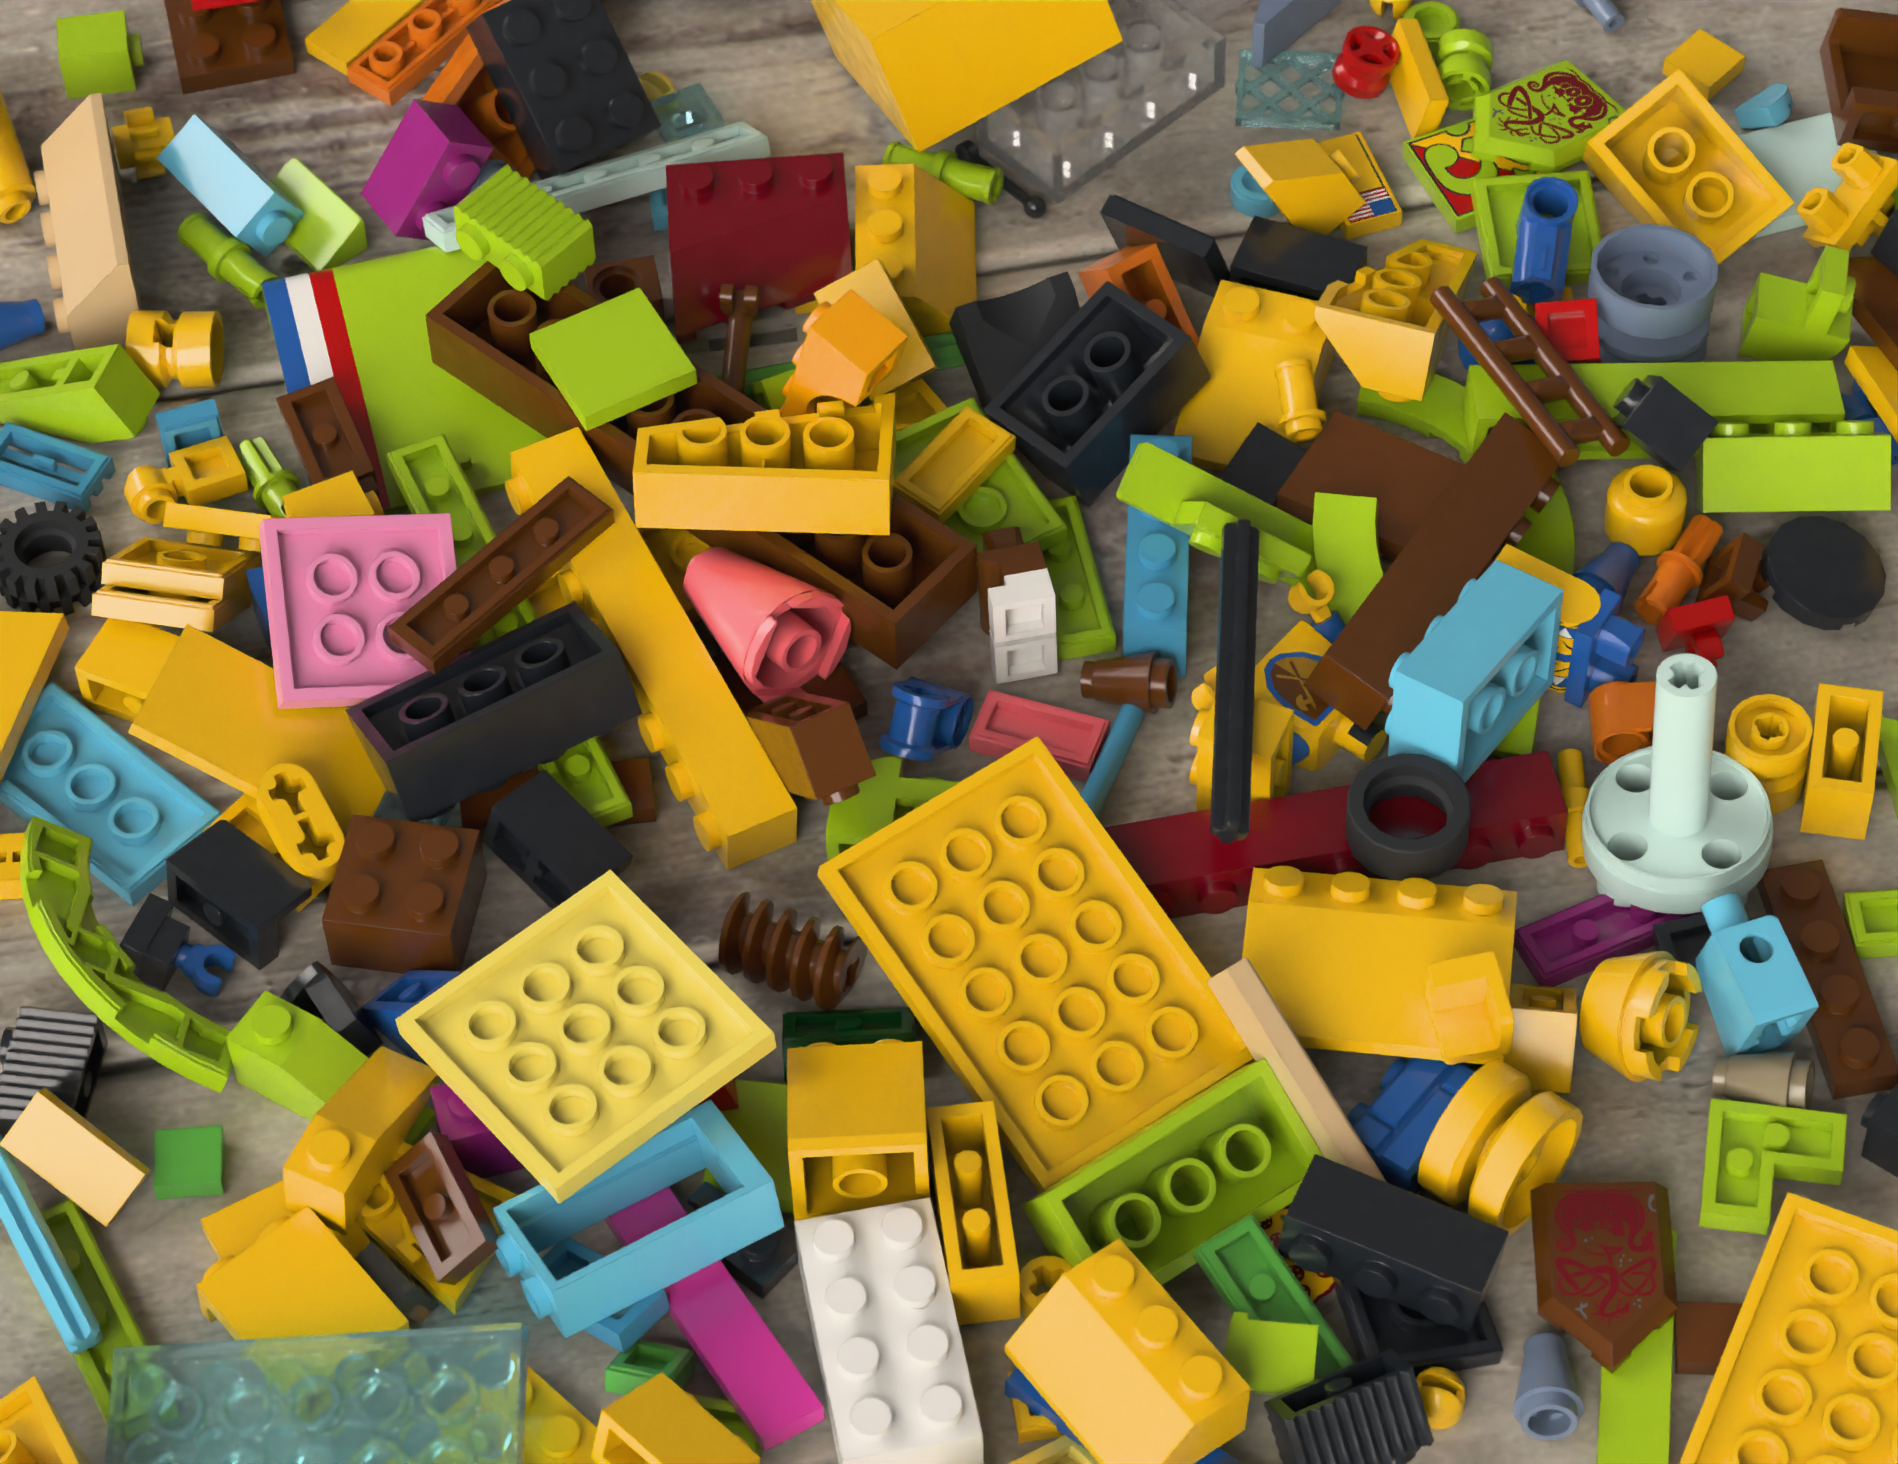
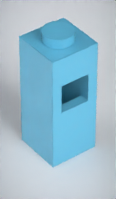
M195 114L157 157L236 238L266 258L289 236L291 229L305 214L226 135Z

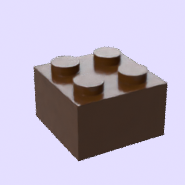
M353 814L322 917L331 965L405 974L408 970L461 971L487 878L480 830Z

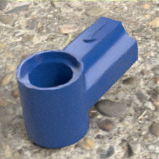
M1543 177L1535 180L1528 186L1517 220V242L1510 292L1517 295L1522 303L1535 305V303L1561 301L1563 296L1572 223L1578 207V196L1570 184L1556 177ZM1539 213H1546L1552 215L1554 218H1547L1540 215Z

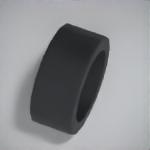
M1396 754L1375 760L1358 772L1348 789L1345 839L1353 857L1370 872L1389 880L1402 881L1407 878L1430 879L1440 876L1458 863L1468 845L1471 810L1470 794L1463 779L1448 765L1425 755ZM1399 796L1418 797L1436 805L1446 814L1447 822L1446 826L1434 835L1420 839H1401L1381 832L1369 821V811L1384 800Z

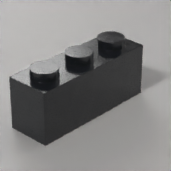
M1315 1154L1285 1216L1277 1251L1282 1257L1293 1261L1297 1266L1306 1271L1321 1272L1343 1282L1345 1280L1356 1285L1360 1291L1368 1296L1395 1301L1400 1305L1422 1313L1426 1318L1435 1323L1452 1325L1471 1332L1497 1273L1509 1231Z

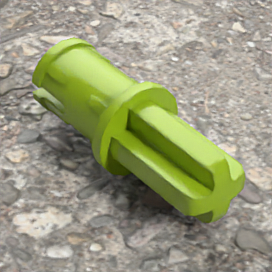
M257 437L253 440H243L239 444L240 450L236 455L246 472L247 478L254 487L253 498L259 507L268 509L271 516L286 518L282 496L298 491L300 484L298 477L294 472L285 470L266 439Z

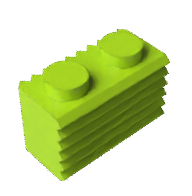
M509 165L502 167L453 207L456 225L455 237L463 252L473 260L479 261L485 258L498 267L504 279L518 291H524L528 288L542 299L550 301L553 293L558 294L562 286L567 287L570 279L575 280L578 273H584L587 265L592 266L596 259L593 226L588 219L583 220L579 213H574L571 207H565L562 201H556L553 195L548 196L544 189L539 190L535 183H530L527 177H521L518 171L513 172Z

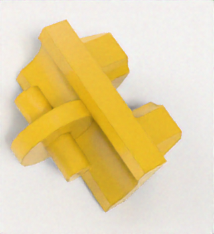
M1847 142L1841 146L1831 160V168L1843 179L1836 191L1832 194L1828 189L1815 187L1807 192L1796 207L1798 214L1808 226L1802 237L1812 247L1818 249L1820 246L1825 247L1828 245L1850 251L1853 245L1857 248H1862L1871 234L1879 238L1889 220L1886 214L1896 202L1891 194L1898 186V160L1876 155L1863 146Z

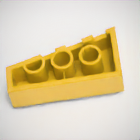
M896 392L873 395V405L847 409L844 407L843 400L817 403V413L781 418L779 409L754 412V417L746 420L744 423L726 425L720 417L638 428L632 472L636 528L890 535L896 457Z

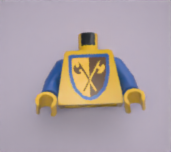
M1315 570L1307 576V579L1315 592L1316 599L1311 598L1307 594L1305 587L1300 582L1293 585L1288 593L1290 606L1298 613L1311 614L1314 621L1309 625L1305 621L1300 620L1255 666L1254 680L1255 698L1294 710L1292 765L1295 764L1309 771L1321 770L1341 748H1344L1366 763L1370 762L1380 752L1387 737L1385 729L1374 722H1371L1365 731L1303 686L1326 651L1346 626L1339 612L1336 610L1330 611L1327 606L1335 592L1331 577L1324 571ZM1216 666L1204 674L1206 683L1200 684L1192 691V704L1199 711L1201 708L1210 710L1215 700Z

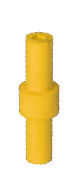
M1570 748L1560 751L1557 755L1560 789L1568 810L1565 834L1567 862L1571 867L1584 868L1587 867L1584 859L1582 846V815L1590 790L1586 788L1583 754L1577 749Z

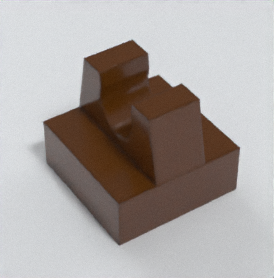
M1743 532L1709 557L1695 603L1728 595L1734 615L1752 622L1766 612L1769 601L1757 594L1770 586L1768 579L1764 584L1760 572V557L1764 544Z

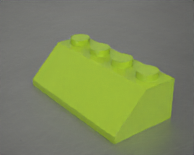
M1263 1058L1237 1069L1020 1205L1050 1255L1065 1259L1072 1268L1120 1238L1158 1283L1163 1285L1197 1263L1193 1255L1195 1248L1251 1214L1254 1215L1258 1223H1261L1292 1203L1314 1155L1324 1156L1268 1062Z

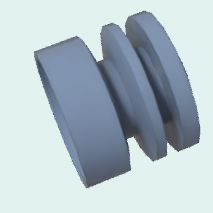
M1654 224L1622 227L1603 237L1592 252L1586 298H1596L1601 363L1702 362L1705 359L1718 277V263L1709 247L1692 234L1671 226Z

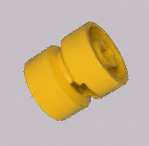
M133 310L128 319L126 352L156 388H167L173 379H178L183 388L217 389L222 381L224 368V331L221 315L218 311H183L178 319H173L168 310Z
M1775 694L1752 696L1741 701L1732 710L1727 726L1724 755L1738 761L1756 776L1767 793L1772 814H1777L1791 808L1801 796L1813 735L1811 718L1802 706L1789 698Z

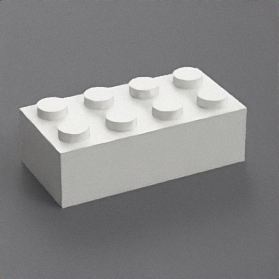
M930 1197L794 1221L798 1264L838 1463L984 1464L983 1434Z

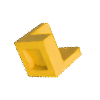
M1494 950L1428 963L1425 999L1444 1062L1448 1065L1511 1053L1515 1020Z

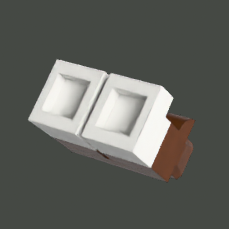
M1016 526L985 532L983 534L984 551L977 552L980 626L983 632L990 636L991 667L996 684L1058 673L1056 596L1039 541L1024 544L1020 528Z

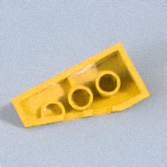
M1419 239L1387 255L1383 268L1376 271L1365 266L1356 271L1353 283L1347 284L1337 280L1326 287L1315 306L1313 318L1363 388L1375 390L1382 398L1394 402L1423 400L1434 378L1451 332L1449 325L1430 303V297L1439 287L1448 286L1459 300L1462 301L1476 265L1478 252Z

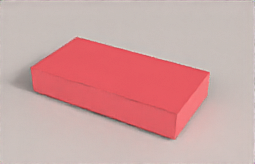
M989 689L969 735V751L1001 758L1038 736L1067 777L1087 781L1110 732V720Z

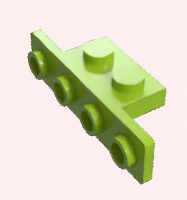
M1141 442L1137 445L1116 492L1118 500L1189 535L1188 543L1216 557H1221V538L1224 525L1226 523H1236L1239 518L1248 519L1251 522V526L1259 530L1258 579L1270 584H1276L1277 580L1290 587L1300 582L1305 587L1307 594L1316 599L1315 592L1307 579L1310 573L1317 570L1314 555L1313 526L1149 442Z

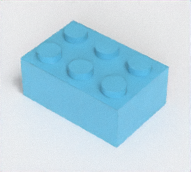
M1497 559L1478 580L1475 578L1470 579L1462 589L1458 601L1445 616H1436L1429 625L1422 642L1411 654L1404 652L1392 668L1389 677V687L1394 689L1392 709L1385 724V733L1390 735L1388 756L1396 754L1425 755L1448 765L1465 783L1553 683L1564 590Z

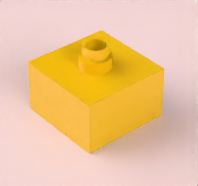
M811 0L837 60L918 153L1123 41L1107 0Z

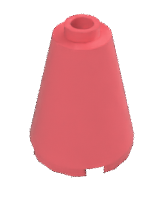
M724 547L708 549L696 555L690 561L683 581V590L686 597L747 688L762 702L766 703L794 690L807 693L800 688L802 685L817 675L826 680L833 673L847 649L851 632L850 618L842 611L844 605L833 594Z

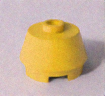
M1667 951L1614 957L1602 961L1596 967L1586 985L1580 1007L1579 1031L1585 1049L1633 1082H1643L1647 1079L1662 1081L1661 1074L1666 1069L1679 1072L1691 1054L1699 1031V1025L1688 1022L1690 992H1702L1701 980L1697 970L1689 963L1676 961Z

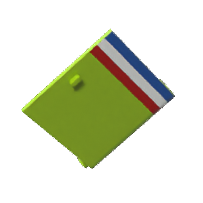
M438 246L261 283L273 340H275L287 394L331 377L335 379L374 468L377 479L376 485L380 494L377 497L384 515L410 510L388 466L387 453L444 433L477 496L506 489L505 481L512 478L510 452L547 439L432 362L425 315L488 261L485 258L479 261L473 260L462 249L445 253Z

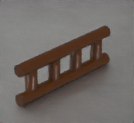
M1491 277L1481 285L1479 292L1483 298L1460 301L1448 286L1439 287L1432 293L1430 303L1561 467L1570 466L1579 458L1581 452L1576 446L1579 444L1599 441L1612 457L1619 456L1628 449L1630 439L1498 277ZM1501 319L1514 335V338L1492 341L1479 323ZM1533 359L1547 378L1525 382L1511 363ZM1566 400L1580 419L1558 423L1543 404Z

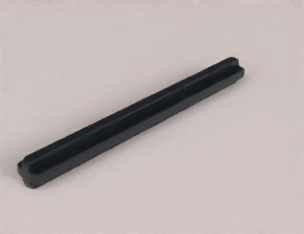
M1239 518L1236 523H1226L1222 528L1210 832L1212 835L1219 837L1220 842L1224 844H1232L1234 840H1245L1250 829L1259 530L1251 526L1250 520L1245 518Z

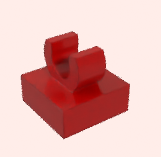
M1596 298L1535 303L1537 326L1568 364L1601 363Z
M1728 595L1668 609L1655 629L1663 653L1685 647V653L1704 657L1717 668L1716 659L1725 656L1721 639L1735 620V615Z

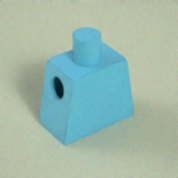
M1739 893L1724 894L1702 905L1701 910L1711 936L1695 959L1696 969L1726 1056L1766 1053L1791 1045L1819 1005L1779 919L1774 915H1767L1749 921Z

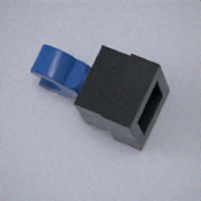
M149 893L120 942V947L136 965L133 973L141 981L165 991L177 968H180L185 976L192 979L193 984L201 993L212 997L219 996L222 980L208 973L205 968L216 965L224 970L233 971L236 960L235 952L227 946L219 944L208 946L189 944L190 926L171 918L173 903Z

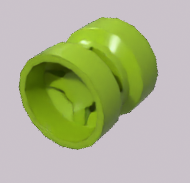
M1461 28L1447 32L1437 42L1435 63L1450 100L1447 106L1450 109L1472 110L1475 98L1490 91L1491 74L1489 71L1492 69L1494 46L1484 33L1474 29Z

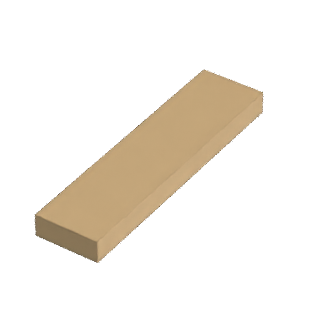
M1244 957L1207 980L1208 985L1255 1061L1265 1058L1324 1158L1386 1182L1250 960Z

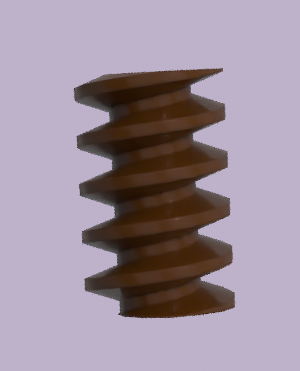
M749 892L741 893L728 910L721 929L718 951L721 969L731 975L743 971L744 977L754 984L767 980L768 987L778 993L785 992L790 988L792 996L802 1002L811 1000L814 997L815 1004L820 1009L826 1011L838 1006L851 991L865 962L868 948L860 936L856 937L849 949L843 948L845 935L843 927L836 925L832 928L826 939L822 940L819 939L821 931V921L819 918L811 917L803 929L798 931L796 930L798 913L795 909L789 907L784 911L778 922L772 921L774 903L771 900L764 899L755 912L750 913L751 895Z

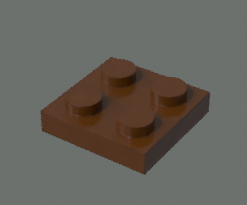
M164 0L183 95L296 74L280 0H263L200 11H193L191 0Z

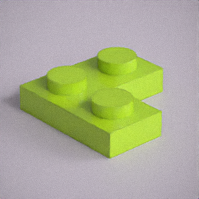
M1711 1098L1708 1112L1698 1227L1767 1235L1771 1214L1773 1178L1840 1186L1844 1168L1847 1114Z

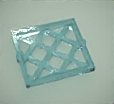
M1240 50L1238 80L1235 82V94L1237 95L1235 126L1340 130L1341 105L1345 92L1339 89L1335 83L1330 86L1319 76L1333 68L1337 56L1341 53L1281 51L1268 63L1277 64L1273 68H1269L1267 65L1263 68L1254 67L1262 75L1249 82L1245 79V68L1251 65L1252 50ZM1305 65H1311V66H1317V67H1315L1314 69L1310 70V69H1309L1308 67H1306ZM1293 67L1303 76L1289 84L1279 74ZM1271 80L1282 90L1269 98L1257 88ZM1309 82H1312L1322 90V92L1311 99H1308L1298 91ZM1248 94L1261 103L1250 111H1246L1243 108V98ZM1288 96H1291L1301 104L1290 113H1287L1277 105V103ZM1329 97L1336 101L1335 111L1330 115L1317 106ZM1269 109V110H1270L1272 113H1274V114H1262V113H1264L1265 111H1267V110ZM1308 111H1310V112H1311L1312 114H1314L1315 116H1302V115H1304L1305 113H1307Z

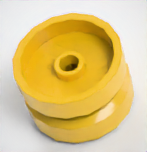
M1500 1059L1489 1061L1473 1073L1455 1094L1439 1118L1419 1163L1418 1183L1423 1189L1450 1206L1469 1199L1468 1214L1470 1216L1509 1231L1508 1236L1513 1235L1531 1218L1530 1190L1544 1183H1557L1579 1139L1583 1114L1579 1108L1551 1091L1539 1093L1532 1097V1083L1526 1075Z

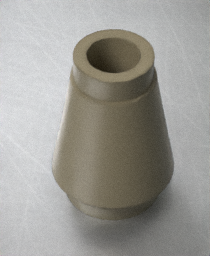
M1798 1051L1731 1055V1057L1718 1055L1713 1070L1712 1092L1713 1095L1725 1096L1727 1099L1734 1101L1810 1110L1815 1082L1814 1060L1799 1058Z

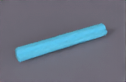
M0 1145V1218L68 1351L74 1354H82L88 1348H93L100 1344L103 1336L100 1331V1325L10 1152Z

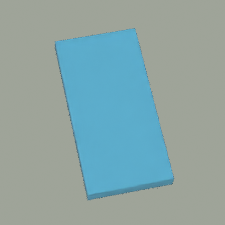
M53 681L43 688L0 783V801L27 823H30L32 816L91 838L93 845L90 854V873L132 906L137 904L167 878L166 859L200 835L223 814Z

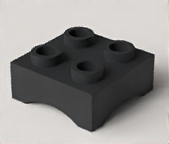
M1068 271L1048 277L1032 286L1004 296L973 301L955 308L949 325L983 409L1080 309L1076 290Z

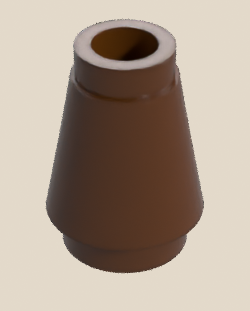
M1159 651L1099 659L1097 661H1085L1082 666L1080 680L1082 697L1118 706L1131 704L1142 709L1143 712L1156 714L1159 708L1171 709L1177 692L1176 662L1174 658H1162Z

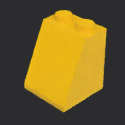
M883 1039L873 1044L835 1045L827 1042H818L806 1047L787 1048V1142L794 1221L930 1197L922 1041L903 1042L897 1039Z

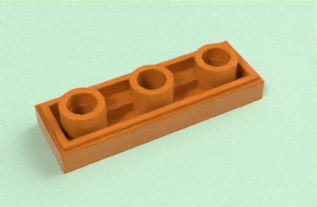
M426 0L347 67L349 82L387 105L393 106L456 52L468 35L466 26L485 10L504 0Z

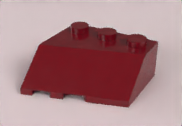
M844 152L666 165L669 254L676 341L679 345L696 340V331L722 322L727 327L728 316L720 308L722 283L735 284L736 290H745L746 285L759 286L758 311L775 305L788 310L816 301L817 299L813 293L852 272Z

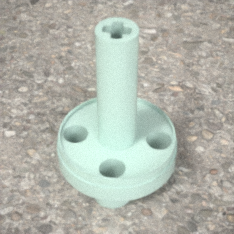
M1676 654L1660 663L1656 672L1652 746L1628 753L1611 763L1596 778L1589 791L1582 815L1584 859L1589 870L1596 878V887L1599 895L1606 894L1614 899L1613 905L1630 907L1632 904L1660 913L1694 914L1702 912L1701 907L1706 902L1728 893H1739L1744 906L1748 900L1749 891L1757 885L1768 868L1773 842V818L1770 802L1765 789L1752 772L1733 758L1712 750L1717 671L1710 661L1699 655Z

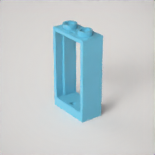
M711 1099L692 1108L560 1204L540 1184L492 1208L501 1235L497 1238L496 1244L498 1249L495 1251L499 1262L509 1277L520 1273L524 1279L521 1282L523 1292L535 1315L539 1319L549 1315L565 1339L785 1227L773 1179ZM705 1168L708 1169L727 1194L558 1281L538 1254V1252Z

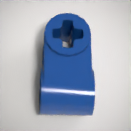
M912 676L904 682L894 683L892 695L897 700L889 732L881 735L879 747L896 756L918 761H932L936 756L952 748L957 749L967 733L974 707L973 695Z

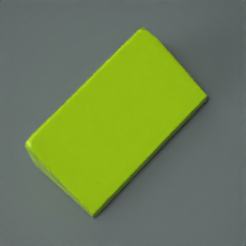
M294 157L289 160L272 181L305 214L291 229L289 236L283 242L314 271L339 267L368 249L363 219L298 158Z

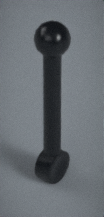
M965 140L955 147L958 159L994 168L993 165L979 155L978 148L972 141ZM1004 175L1003 189L1023 204L1024 212L1031 218L1043 216L1047 209L1045 200L1037 195L1030 196Z

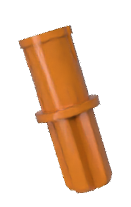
M1705 514L1694 516L1672 551H1663L1656 561L1657 570L1654 576L1634 602L1636 613L1647 623L1658 626L1668 609L1679 607L1686 594L1691 589H1696L1702 583L1703 572L1701 568L1723 534V528L1719 522L1711 520Z

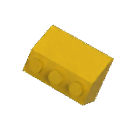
M915 164L855 165L856 270L877 258L880 259L923 337L951 332L949 323L955 308L977 301L975 202Z
M1120 1238L1065 1272L1005 1345L1006 1355L1099 1464H1194L1245 1430L1251 1387Z

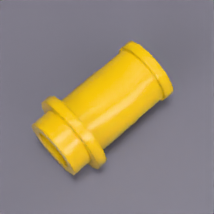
M1308 359L1287 360L1275 365L1273 369L1283 414L1278 420L1280 430L1286 432V437L1290 441H1306L1316 438L1323 429L1322 424L1327 421L1325 411L1318 408L1311 370L1312 363Z

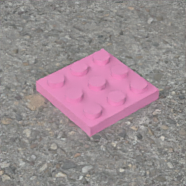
M450 513L272 518L262 520L259 526L278 709L354 706L428 671L427 668L390 640L388 627L457 570ZM465 649L461 654H459L458 656H460V655L466 653V649Z

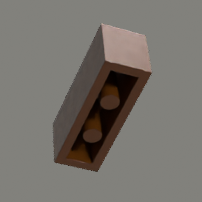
M794 690L743 712L790 795H800L805 797L806 800L813 799L818 801L822 799L824 805H831L857 795L860 792L858 783L876 776L849 702Z

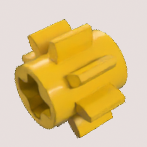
M151 106L123 111L126 124L111 127L120 170L135 167L138 180L166 175L165 167L157 157L174 138L170 117L155 119Z

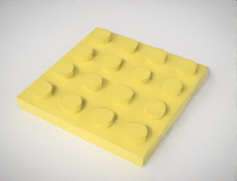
M611 870L395 1019L399 1034L559 1204L777 1048L774 1032Z

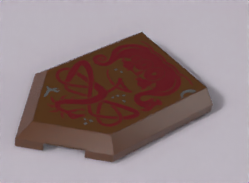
M1657 1182L1544 1183L1530 1190L1538 1315L1558 1331L1563 1329L1591 1351V1357L1610 1373H1614L1631 1357V1351L1654 1329L1659 1330L1678 1311L1668 1189Z

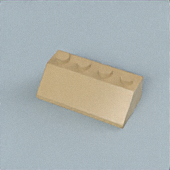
M97 93L89 95L41 145L44 170L34 171L40 206L50 204V212L40 213L46 248L56 247L57 254L46 256L50 282L53 291L61 289L63 291V297L53 299L56 323L59 334L71 333L75 350L120 344L122 348L126 347V331L131 311L142 310L120 173L102 94Z

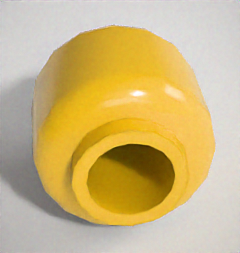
M1635 465L1620 471L1612 478L1605 499L1604 530L1611 543H1625L1632 547L1638 556H1656L1663 551H1669L1677 543L1684 530L1687 510L1686 488L1675 474L1655 465Z

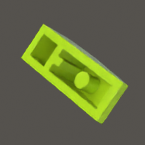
M120 344L0 363V423L6 424V422H10L34 431L90 444L136 438L147 425L148 415L161 394Z
M266 990L226 1037L236 1081L309 1121L369 1059L320 1018ZM425 1104L403 1142L414 1146L427 1134L436 1122L434 1110Z

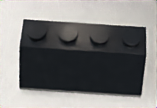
M575 601L456 657L436 675L428 670L345 710L390 799L406 820L412 822L439 817L446 813L452 805L476 793L495 790L504 785L510 777L537 764L553 762L562 757L568 749L595 736L611 734L621 728L624 722L642 714L620 651Z

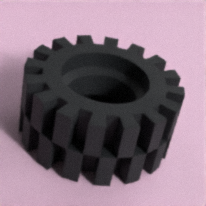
M45 501L34 503L36 512L29 515L25 508L22 507L14 511L16 523L11 522L7 518L0 523L1 595L5 596L7 604L13 609L20 605L22 612H35L36 608H40L41 613H54V608L62 607L64 616L75 613L72 603L77 600L85 608L92 603L90 590L96 592L105 586L101 584L102 563L107 560L97 522L92 516L86 518L85 510L78 506H75L69 513L66 502L56 501L52 511H47ZM63 551L71 554L65 561L53 567L34 568L28 566L31 560L43 553Z

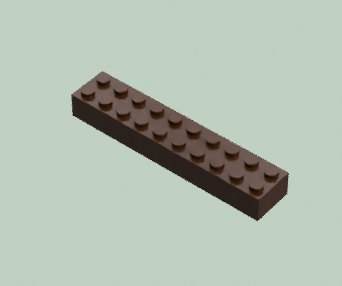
M487 261L425 315L431 358L434 364L546 438L579 427L608 479L633 496L632 472L638 428L720 417L726 425L744 423L746 420L754 417V412L766 410L691 361L696 369L697 384L586 431L531 349L529 335L601 304V302L570 282L567 287L562 286L558 294L553 293L550 301H547L528 288L524 291L514 289L504 279L500 269ZM894 491L890 535L685 529L712 548L724 547L833 594L844 605L842 607L843 613L850 618L851 632L849 639L896 670L977 592V545Z

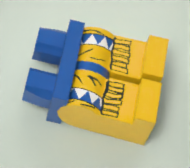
M1506 543L1497 556V560L1564 590L1554 678L1548 690L1565 693L1564 701L1582 708L1589 694L1596 687L1604 683L1613 681L1636 682L1639 666L1632 662L1644 642L1646 628L1619 616L1622 596L1604 588L1599 596L1595 588L1585 581Z

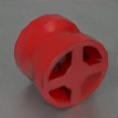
M1362 25L1352 28L1347 32L1342 45V53L1337 56L1331 71L1333 81L1339 89L1355 98L1369 100L1379 97L1386 89L1390 78L1389 72L1395 68L1399 59L1400 49L1398 43L1389 33L1374 26Z

